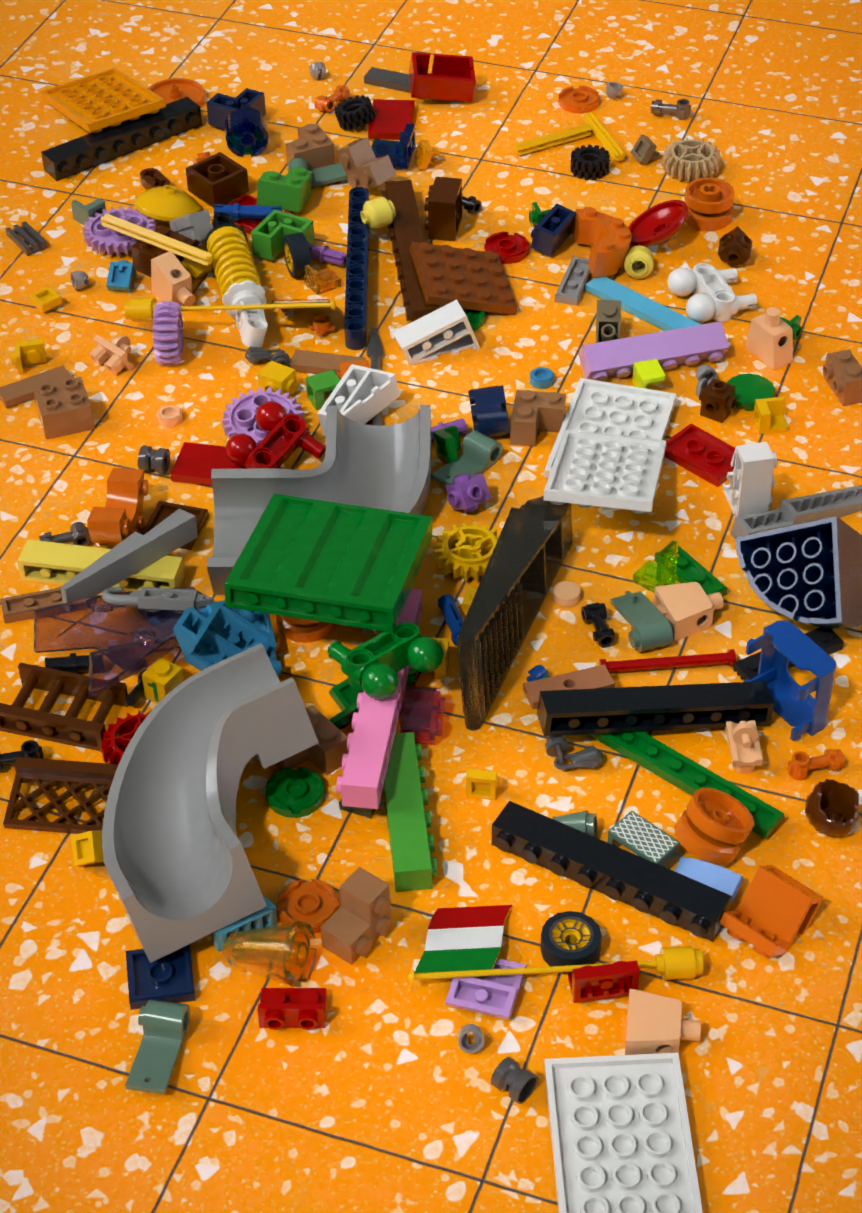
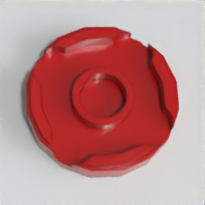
M499 232L486 239L484 252L492 251L498 253L502 264L517 263L525 259L529 254V242L519 233L508 235V232Z

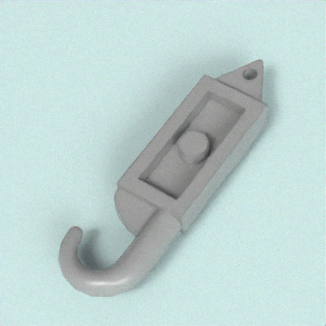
M111 587L102 592V599L110 605L138 607V609H146L149 612L173 610L176 613H183L185 609L204 607L209 603H213L212 597L199 594L197 590L142 587L141 590L133 591L129 595H117L115 593L123 592V588Z

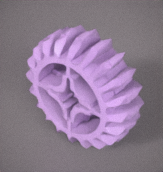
M157 302L153 313L152 329L155 359L158 364L165 366L179 364L182 361L184 346L182 308L178 302Z

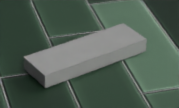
M572 258L555 294V302L578 305L586 283H588L591 276L588 268L589 259Z

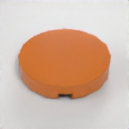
M584 85L573 89V86H569L559 93L558 104L565 111L572 113L591 112L599 106V93L595 89Z
M302 879L285 886L278 895L276 907L278 918L282 925L297 934L309 935L321 932V926L339 909L337 893L329 884L318 879H311L312 882H304Z

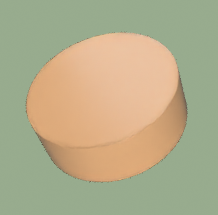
M165 405L157 412L158 422L164 427L177 426L183 420L181 408L175 405Z
M571 581L559 582L553 588V599L558 605L565 607L573 606L580 600V587Z

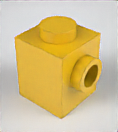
M270 361L257 373L258 388L261 387L263 392H266L271 387L274 393L281 389V395L287 392L291 395L297 389L296 372L293 368Z

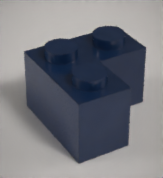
M248 88L242 91L236 98L217 93L207 102L208 123L219 129H226L244 135L266 115L264 93Z

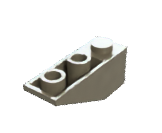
M597 300L596 343L620 339L621 300Z

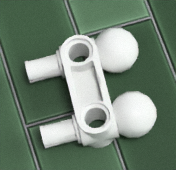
M699 263L690 270L679 267L673 270L667 279L668 289L674 295L685 297L691 293L694 294L686 304V312L690 319L698 323H704L711 318L716 321H728L733 315H736L738 310L754 309L757 306V297L754 293L736 296L727 284L737 282L738 273L735 268L717 270L710 264Z

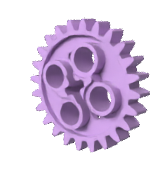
M120 206L119 210L111 207V211L103 209L102 214L95 213V217H89V221L85 222V227H83V234L87 246L92 247L93 251L99 249V254L107 251L108 256L113 252H116L117 256L121 252L129 255L131 246L140 240L103 227L101 225V217L107 213L152 231L156 230L155 219L140 213L137 209L132 210L131 206L127 209H123V206Z
M259 387L255 393L249 389L248 395L239 393L240 399L232 398V404H226L227 411H223L222 423L225 436L230 438L235 434L245 433L251 436L258 445L268 434L258 427L255 419V412L261 404L266 401H275L285 408L287 414H297L302 418L303 411H301V404H297L295 397L290 399L289 392L281 395V389L274 393L271 387L266 392H263L262 388Z

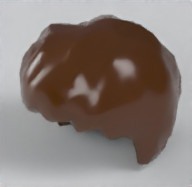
M833 779L819 782L806 799L805 815L809 820V824L814 826L816 831L828 836L847 835L855 827L858 820V791L848 784L840 783Z

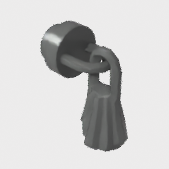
M249 347L245 353V358L249 363L271 359V361L290 367L291 360L289 355L280 348L268 350Z
M563 735L549 736L545 743L547 755L556 757L554 766L560 770L581 767L596 768L600 766L603 759L602 752L594 745L576 753L564 755L569 751V744ZM571 759V764L564 765V760Z

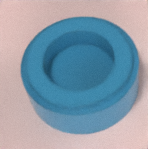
M546 367L533 369L530 372V384L538 389L551 387L554 384L553 371Z

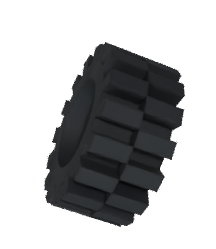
M356 95L355 98L349 97V100L344 99L343 103H339L338 107H335V115L340 128L343 130L351 131L352 128L357 130L360 126L363 128L365 127L364 124H370V121H373L375 117L372 103L369 97H365V95L361 97Z
M582 145L581 149L576 147L571 154L570 171L574 176L578 175L579 179L585 177L584 180H588V178L596 180V177L601 179L602 176H606L609 173L610 154L603 147L599 149L598 145H595V147H592V145H588V147Z

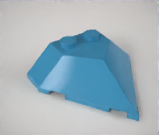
M225 600L209 603L205 608L195 609V607L185 609L173 628L186 662L200 671L260 643L265 647L277 676L282 671L281 662L277 661L275 654L277 645L269 613L225 607Z

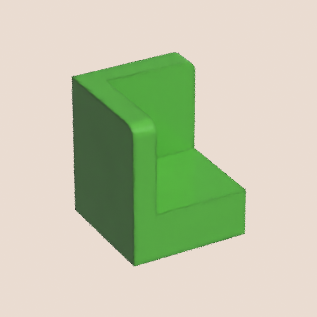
M334 370L306 377L307 398L315 410L322 408L325 403L324 395L332 393L340 382Z

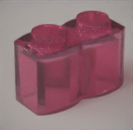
M406 686L400 733L414 732L416 744L435 745L436 736H442L443 719H439V714H445L446 697H440V688Z

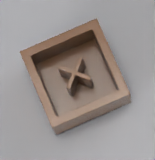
M81 377L68 378L63 381L44 383L32 387L36 410L46 440L95 429L92 407Z

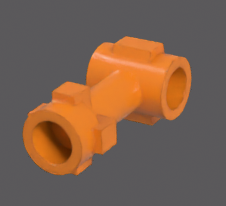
M339 85L329 97L318 96L315 99L314 105L321 111L331 112L335 107V102H342L350 95V91L347 86Z
M826 749L824 755L811 758L806 752L797 751L793 753L792 759L788 762L787 770L791 778L803 780L807 777L808 770L827 767L828 770H837L844 766L845 759L841 749Z

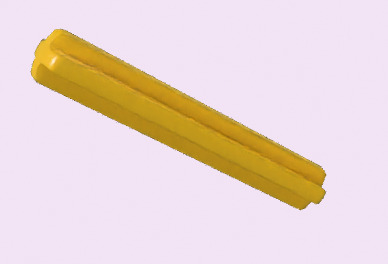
M593 112L586 113L584 115V122L591 127L594 135L616 162L624 161L626 159L624 150Z
M588 124L520 142L514 145V152L517 156L585 138L591 135V127Z

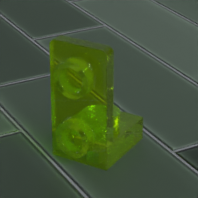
M672 540L658 554L657 563L648 560L633 574V582L653 593L657 586L675 584L677 580L676 564L679 559L678 542Z

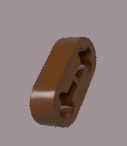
M147 168L140 172L141 185L146 190L170 185V181L157 169Z

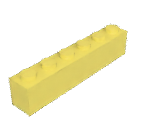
M27 539L17 560L20 577L23 581L64 585L111 549ZM166 555L112 587L123 588V593H132L133 591L141 590L142 587L180 589L185 578L183 558Z

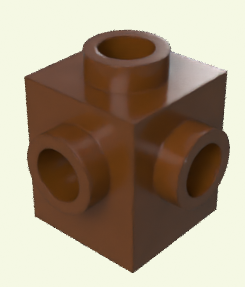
M737 226L720 238L718 255L724 263L734 268L738 264H744L751 256L753 241Z
M712 379L700 391V415L723 423L736 406V386Z

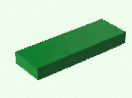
M676 543L655 553L654 560L678 582H698L706 595L720 592L722 597L727 595L728 588Z

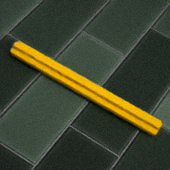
M106 213L100 219L103 227L168 252L171 251L173 254L204 266H209L214 261L213 254L116 216Z

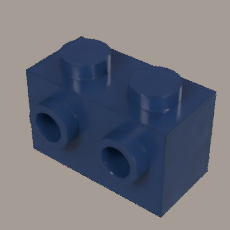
M556 203L533 228L531 232V238H533L531 248L551 257L572 234L576 212Z

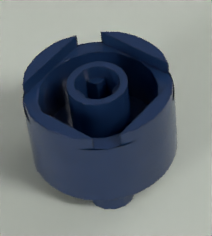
M503 385L468 390L473 424H476L473 425L474 431L488 437L510 434Z

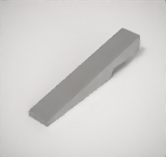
M862 485L782 500L780 509L735 517L731 535L735 538L834 516L841 518L862 511Z
M178 509L146 534L142 535L135 531L60 587L63 608L67 611L74 609L102 593L105 589L116 585L198 537L196 516Z

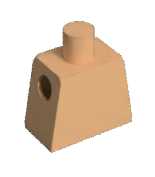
M169 251L151 259L152 293L162 301L178 302L180 306H191L196 300V297L192 294V278L176 256Z
M775 307L768 308L765 314L751 321L745 343V348L772 370L793 362V330L791 326L780 319L781 311Z
M698 582L657 586L654 592V606L669 621L673 632V641H678L709 628L712 625L714 610L724 606L720 592L706 595Z
M630 989L625 1055L679 1053L680 1040L700 1041L701 1021L682 1020V1002L678 999Z

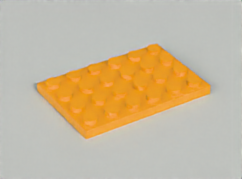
M115 67L40 91L44 101L89 133H98L102 131V128L108 126L115 127L123 121L136 120L141 115L147 113L154 114L159 112V109L166 107L164 98Z

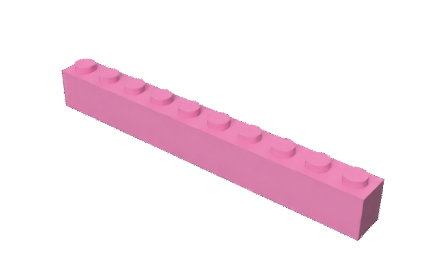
M421 589L410 590L396 625L403 622H411L419 627L423 611ZM410 664L396 672L399 682L397 690L391 697L378 700L369 697L365 691L358 693L357 710L359 711L354 712L352 718V730L354 732L348 734L347 750L349 752L348 754H343L342 772L344 773L343 775H338L336 792L341 793L342 806L369 809L379 808Z

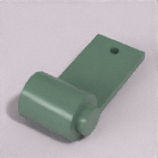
M294 158L287 165L288 172L294 167H303L308 171H313L311 188L347 180L344 168L340 163L310 170L305 159Z
M472 431L463 439V454L457 457L458 460L447 463L432 473L431 478L443 485L454 482L453 477L463 473H468V475L481 474L499 460L503 446L500 442L486 435Z
M626 591L624 596L610 599L611 605L631 625V632L628 633V638L632 648H636L638 652H643L673 643V632L669 621L641 591L636 593Z
M148 1000L146 1006H141L138 1024L143 1026L144 1035L125 1084L127 1090L165 1095L188 1030L190 1007L188 1004Z

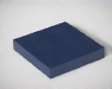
M190 944L151 963L143 949L126 951L131 1010L139 1009L142 1005L146 1006L148 1000L173 1003L196 1001Z

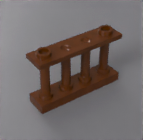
M20 663L18 669L22 688L12 705L0 703V731L101 751L103 732L106 731L105 724L103 723L114 704L128 707L125 703V697L128 695L126 683ZM34 689L49 691L38 710L23 708ZM60 694L75 697L64 716L50 713ZM87 699L102 702L92 721L77 718Z

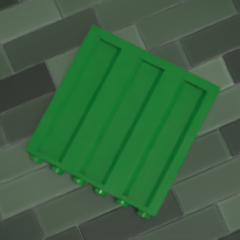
M273 494L224 583L225 607L393 633L432 541L433 517Z

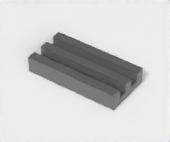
M26 221L21 222V227L18 224L14 225V230L10 227L5 229L6 235L27 256L47 248L46 241Z

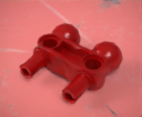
M275 401L264 402L255 412L258 427L268 433L258 445L251 436L245 433L233 435L225 445L227 458L236 465H244L246 469H282L281 465L300 447L315 456L316 459H320L326 450L325 444H322L310 435L309 428L301 416L287 414L285 408Z

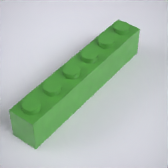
M414 732L395 734L383 786L395 892L433 889L432 876H438L436 857L430 858V852H435L433 833L427 834V829L431 828L430 810L424 811V806H428L427 788H421V783H425L424 765L418 766V761H422L421 743L415 744Z

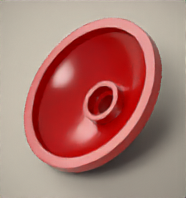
M670 200L657 204L640 214L628 227L632 234L631 245L654 246L669 241L687 219L689 209L686 203L682 200Z

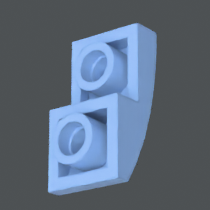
M682 856L674 870L679 874L731 895V904L744 880L742 875L724 867Z

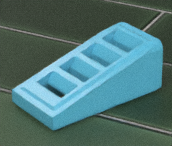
M263 896L267 907L213 932L215 949L220 952L277 924L276 906Z

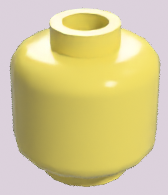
M385 197L366 201L363 205V211L360 212L362 222L368 224L371 229L390 225L396 215L392 201L387 200Z
M641 245L629 249L624 260V269L629 276L635 279H642L647 277L653 270L654 256L651 250Z

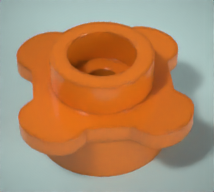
M327 314L315 315L312 319L313 321L308 324V327L313 329L316 335H326L336 329V324L332 323L331 317Z

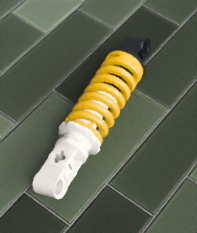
M223 212L215 213L212 221L213 229L210 230L205 238V248L207 252L213 254L214 261L211 264L221 293L222 302L224 305L266 304L265 290L261 286L245 231L238 225H235L231 215ZM264 309L225 310L236 321L242 343L247 347L261 348L268 327Z

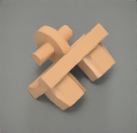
M97 334L93 339L97 346L89 355L96 364L101 365L109 358L104 365L114 375H117L123 368L131 371L135 367L127 359V353H130L132 350L130 339L127 336L119 335L116 338L113 337L111 342Z
M755 720L748 722L740 721L739 723L726 721L725 728L732 766L735 767L737 773L754 772V767L762 766L763 763Z

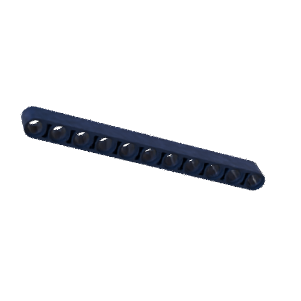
M355 187L349 192L344 330L345 345L351 350L363 349L367 344L369 226L362 222L360 212L363 211L364 203L369 200V191L364 187Z

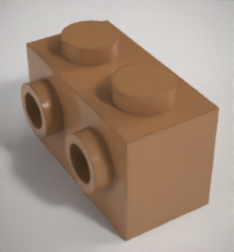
M850 349L828 353L826 355V362L823 365L824 379L842 406L862 403V367Z

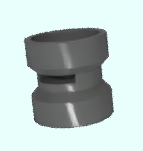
M143 445L138 454V468L144 471L153 469L157 473H167L170 465L169 449L159 448L156 450L151 446Z
M512 1057L503 1059L491 1077V1085L499 1091H507L509 1097L518 1104H522L529 1098L538 1082L536 1074L529 1069L522 1070L520 1064Z

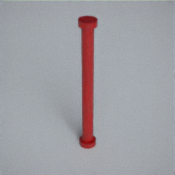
M728 649L726 653L606 662V659H599V666L605 664L609 673L717 664L734 666L736 654L734 649Z

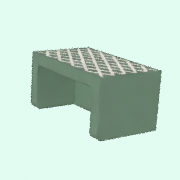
M630 811L608 831L607 843L617 847L624 845L638 856L668 869H671L678 862L680 842L634 811Z

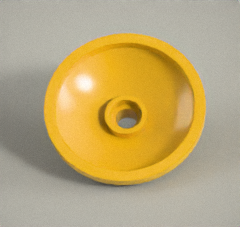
M172 185L158 186L142 191L134 200V206L140 213L161 221L170 222V220L201 211L200 205L193 197Z

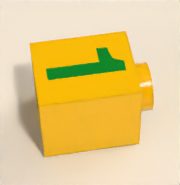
M159 657L142 674L145 698L158 704L170 691L184 681L182 668Z

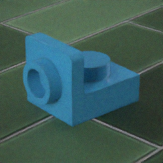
M125 260L118 262L110 261L106 283L108 290L131 291L132 279L136 278L137 274L133 263Z

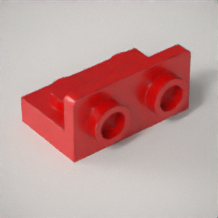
M637 960L628 962L617 961L613 964L598 966L587 965L572 969V972L568 974V981L573 1002L579 1003L629 996V990H638L640 970Z
M261 988V998L257 1009L259 1028L273 1030L281 1028H302L305 1030L325 1028L326 988Z

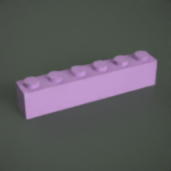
M722 321L583 345L579 358L585 379L604 381L608 377L617 376V378H624L633 373L634 362L657 359L664 370H670L682 364L692 366L704 360L715 362L724 357L729 349Z

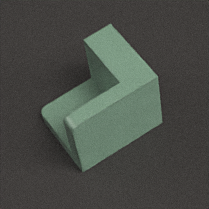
M100 198L86 206L76 200L71 201L73 220L84 226L85 222L89 221V217H95V213L102 214V210H106L105 201Z

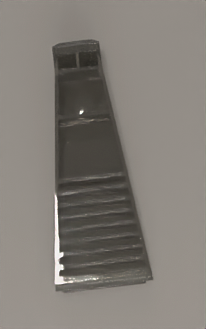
M544 496L528 500L525 505H521L520 509L511 507L458 634L462 706L465 726L468 730H478L482 726L564 559L572 547L571 503L557 505L543 500Z

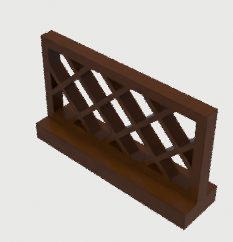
M17 757L14 766L16 775L3 821L4 828L73 834L102 830L103 825L100 821L104 819L105 809L94 815L88 807L101 798L107 803L106 795L109 794L119 764ZM22 783H32L38 787V789L25 797L20 792ZM56 785L64 786L67 789L66 792L55 799L48 793V790ZM85 787L93 788L97 792L85 801H82L77 795ZM44 794L49 803L36 811L30 802ZM73 796L79 805L65 813L59 804ZM24 806L32 813L23 820L13 819L14 813ZM53 808L61 815V817L53 822H45L41 818V816ZM83 810L90 817L83 824H74L71 821L72 817Z

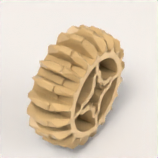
M686 138V140L678 139V142L673 141L671 145H667L662 161L667 175H672L673 179L678 178L679 181L685 180L689 183L699 178L717 175L721 166V155L717 146L712 145L711 142H704V139Z

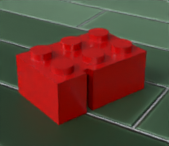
M411 53L409 67L411 98L437 99L440 101L454 100L459 102L473 101L476 84L473 56L434 54L432 71L428 73L430 53Z

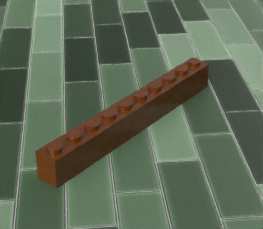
M412 181L385 182V191H381V196L392 201L395 207L396 215L387 228L389 229L395 267H397V278L400 284L403 307H405L406 321L413 322L440 307L439 305L426 304L409 250L412 242H425Z

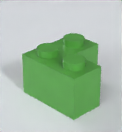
M294 167L289 170L286 176L279 175L275 171L264 172L258 180L257 205L282 206V210L299 213L311 196L313 171H308L303 167Z
M274 209L251 232L253 255L273 261L283 251V236L299 232L305 235L307 242L315 244L313 220Z

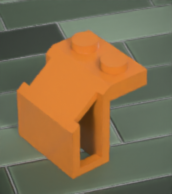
M773 865L759 866L738 909L724 912L719 923L728 929L727 933L733 938L741 941L746 940L754 945L753 950L767 958L783 955L789 949L797 932L803 935L807 931L824 897Z

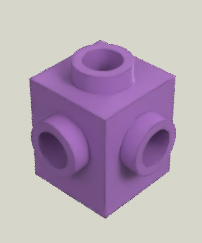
M463 473L453 477L454 482L445 485L447 499L453 510H464V513L471 512L479 508L478 504L491 499L484 474L468 475V473Z

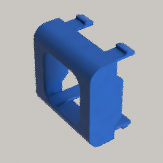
M783 620L776 621L764 628L762 636L756 639L751 638L747 642V655L761 649L758 676L751 680L746 679L744 682H766L775 702L774 711L790 726L794 727L792 728L790 739L795 741L801 739V735L805 733L813 736L825 729L836 671V661L794 624ZM789 661L800 670L811 671L817 678L800 686L789 673ZM814 691H816L815 698L810 695Z

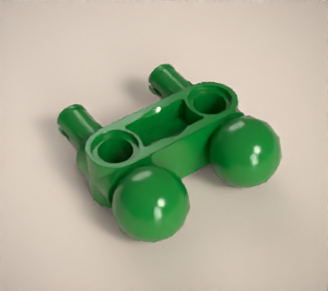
M411 622L395 625L393 633L373 630L379 635L353 650L348 649L339 641L333 642L328 647V653H330L328 656L341 665L342 672L348 676L349 684L354 688L363 689L369 697L378 700L391 697L397 690L399 682L397 671L409 664L418 672L429 673L435 671L442 664L444 655L439 642L434 638L422 636L419 627Z

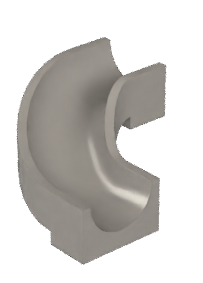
M337 405L327 406L325 458L318 467L304 470L275 468L212 469L214 544L212 557H207V570L214 595H225L224 583L273 494L422 515L427 504L430 482L432 480L431 405H420V409L415 416L404 422L392 425L358 423L341 414Z
M261 643L207 667L187 678L170 691L151 710L138 727L116 769L104 812L102 827L103 858L126 915L150 963L267 907L243 846L236 834V798L241 774L252 757H255L265 769L319 742L296 682L292 677L280 682L265 647Z

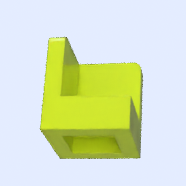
M657 359L634 362L632 382L635 387L647 389V386L659 384V381L665 380L666 375Z

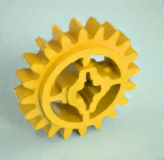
M464 522L462 527L459 528L456 525H452V531L444 529L443 536H437V542L434 543V561L437 562L438 569L444 568L445 575L452 572L453 579L462 576L464 581H467L469 577H473L478 581L479 576H484L488 579L489 572L497 574L498 567L504 568V561L507 560V542L503 541V534L497 535V529L487 530L486 524L479 527L477 522H474L472 526H468Z

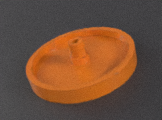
M165 79L154 83L148 88L164 98L165 104L184 97H189L200 107L205 103V90L203 86L191 79Z

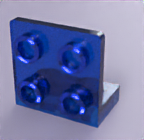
M406 124L404 132L401 131L400 141L373 140L371 147L375 157L389 155L394 169H408L416 147L415 124Z

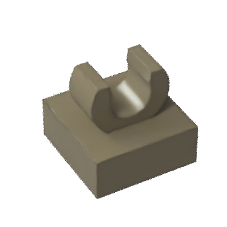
M642 134L630 152L639 163L647 165L650 159L656 161L660 154L658 151H655L657 146L649 137Z

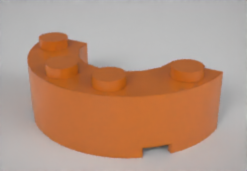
M592 207L575 209L576 216L572 235L577 244L591 246L588 268L592 276H610L618 273L619 268L624 269V260L630 249L632 239L631 231L624 224V221L620 218H614L605 213L598 212Z
M112 469L107 479L105 507H93L87 519L89 535L92 543H96V546L114 548L135 531H143L144 516H142L144 495L147 496L149 490L148 480H144V470Z

